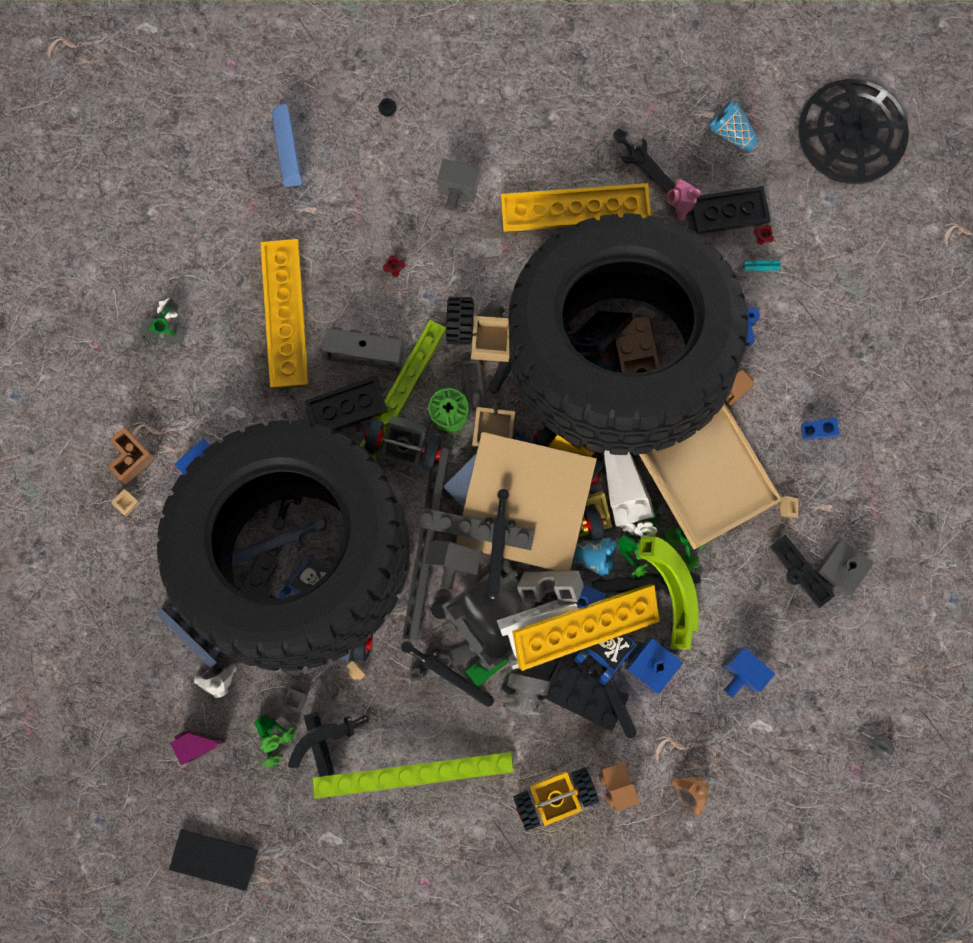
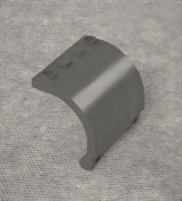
M508 559L502 562L501 571L504 570L507 576L504 577L501 573L497 598L490 599L487 595L488 573L463 593L442 605L446 618L454 622L458 634L465 637L468 641L469 649L477 653L480 657L481 665L484 668H488L489 671L513 653L508 635L502 636L497 620L538 607L535 602H522L517 588L519 581L516 576L519 573L516 569H512Z

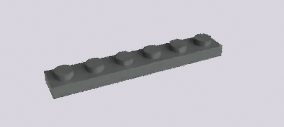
M419 507L416 527L488 542L493 541V523L487 525L485 520ZM506 525L504 545L531 550L535 531Z

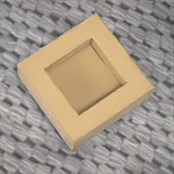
M126 489L111 502L126 517L140 503Z
M781 497V516L798 518L797 498Z
M351 661L347 665L349 668L347 673L354 680L358 678L359 681H362L367 676L355 661Z

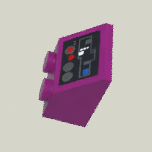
M188 730L174 736L175 740L170 744L182 765L224 744L225 741L198 731L190 732Z

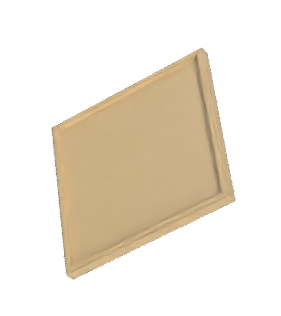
M725 403L720 411L713 416V419L701 430H696V434L680 443L676 441L674 446L660 451L652 449L651 453L640 454L641 459L693 549L704 545L781 502V497Z
M482 432L462 516L485 520L487 517L497 518L499 505L497 493L500 489H507L510 496L506 503L505 519L508 521L515 520V527L534 530L535 534L531 550L504 545L503 558L555 571H570L597 459ZM458 535L456 544L491 555L492 542Z

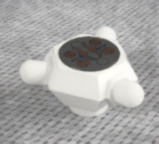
M230 664L227 668L219 666L208 670L202 676H196L194 682L203 690L212 694L214 698L222 697L229 692L228 687L231 685L232 676L237 670V666Z

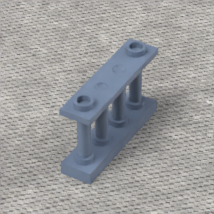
M174 606L171 609L160 608L155 614L210 668H215L220 663L217 658L221 651L216 647L207 650L203 646L205 638L200 634L194 637L189 632L191 626L186 621L180 623L176 619L178 610Z

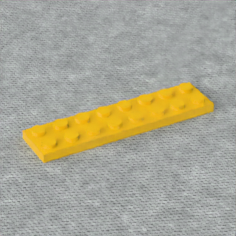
M648 183L501 194L504 232L564 228L571 225L577 227L580 221L593 217L596 220H600V216L608 214H618L619 217H623L624 213L641 214L642 218H646L647 215L651 216Z
M298 239L260 242L270 388L309 386Z
M647 584L586 605L587 607L568 611L513 630L512 634L519 669L523 671L660 622L655 586Z

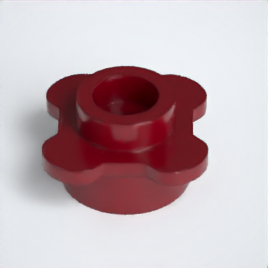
M769 225L754 229L753 234L756 235V243L758 245L774 241L773 232Z
M390 256L386 264L383 265V270L391 273L393 277H398L401 269L405 268V263L395 256Z

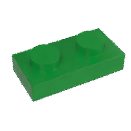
M504 659L490 671L488 668H484L480 661H478L465 672L478 687L506 665L508 661Z

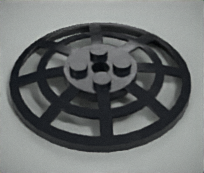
M844 79L825 85L810 97L799 119L798 135L805 157L821 174L841 183L864 184L882 178L899 163L908 144L909 129L906 115L901 105L887 90L869 81ZM844 84L846 93L839 94L828 102L818 98L829 88ZM852 84L867 86L878 91L879 94L875 98L866 93L854 92ZM855 97L865 98L872 101V103L867 108L857 106ZM885 97L895 106L902 121H893L889 110L882 103ZM848 98L849 107L842 111L833 106L837 101ZM812 104L823 108L818 117L817 128L806 130V119ZM877 107L883 111L887 121L877 120L873 114ZM827 111L836 116L833 125L823 127ZM851 125H858L860 131H854ZM879 128H889L885 144L877 138ZM894 128L904 129L903 143L897 156L889 149L894 137ZM825 134H834L838 142L835 148H832L828 143ZM819 137L822 146L829 153V156L823 163L813 153L807 138ZM871 143L879 149L874 155L869 157L864 155V148L871 145ZM844 147L856 150L857 158L844 156L840 152ZM883 154L891 161L882 170L866 175L865 164L877 160ZM835 159L847 164L857 165L858 176L841 174L833 171L829 166Z

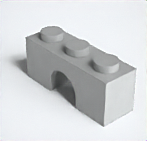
M579 571L524 572L517 586L522 602H541L543 596L550 592H556L559 602H578L584 587Z

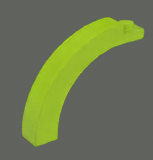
M656 536L641 537L638 557L649 561L657 568L670 592L673 605V631L670 648L675 650H691L693 632H698L699 610L696 590L690 572L681 556L670 544Z

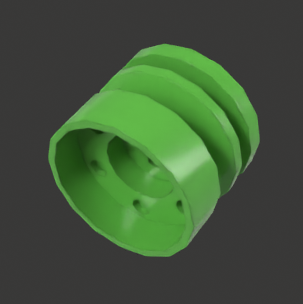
M444 388L437 391L431 397L428 409L433 426L438 431L446 434L462 430L469 418L468 401L459 390ZM450 405L451 409L453 410H450V413H447L446 409Z

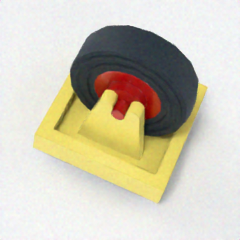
M603 491L588 495L578 536L579 538L591 534L595 540L604 536V529L612 527Z

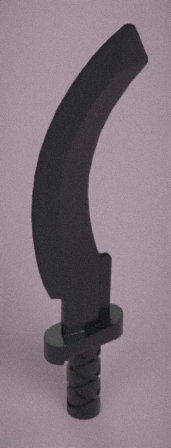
M364 715L351 721L352 717L348 716L344 718V723L341 725L331 723L311 730L296 744L290 756L288 767L298 768L307 750L320 741L331 738L338 740L345 735L347 737L353 736L354 728L369 722L368 716Z

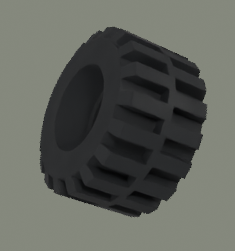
M449 296L447 299V344L470 345L472 343L474 301L472 297Z

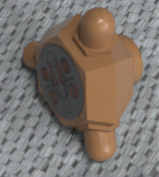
M673 777L671 784L677 787L679 797L686 806L693 808L695 815L700 816L709 790L707 781L702 777L681 779Z

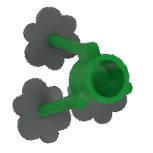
M170 297L166 298L165 301L160 300V306L157 308V312L161 314L160 318H148L147 321H142L139 333L145 335L146 339L157 338L160 333H164V339L169 341L170 344L182 343L185 330L178 323H173L172 326H169L166 320L170 316L176 317L178 315L177 309L179 305L174 303V300Z

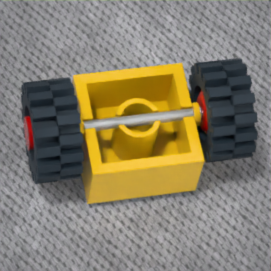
M586 767L571 773L575 787L572 786L566 770L530 784L529 787L535 800L534 806L528 790L513 796L517 807L516 810L526 831L541 825L536 813L538 810L544 826L582 811L576 795H579L584 808L599 802L595 786Z

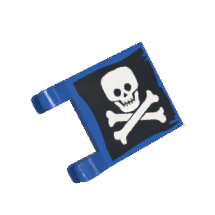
M310 555L288 584L280 591L278 597H288L292 591L298 594L318 582L329 569Z
M623 634L582 649L574 660L580 664L588 654L591 655L607 669L599 678V682L604 685L610 680L637 644L627 635Z

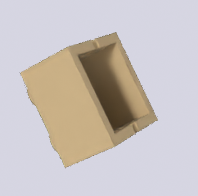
M474 316L471 359L508 362L510 357L508 318Z
M477 407L472 447L478 448L482 432L512 439L515 411L498 409L496 415H493L494 409Z

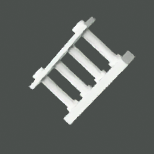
M555 600L497 620L502 636L508 635L514 655L509 656L508 659L512 669L519 668L512 631L568 611L577 610L576 602H559Z

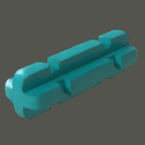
M745 260L743 263L744 271H752L753 269L754 271H769V269L778 271L781 267L780 260H755V262Z

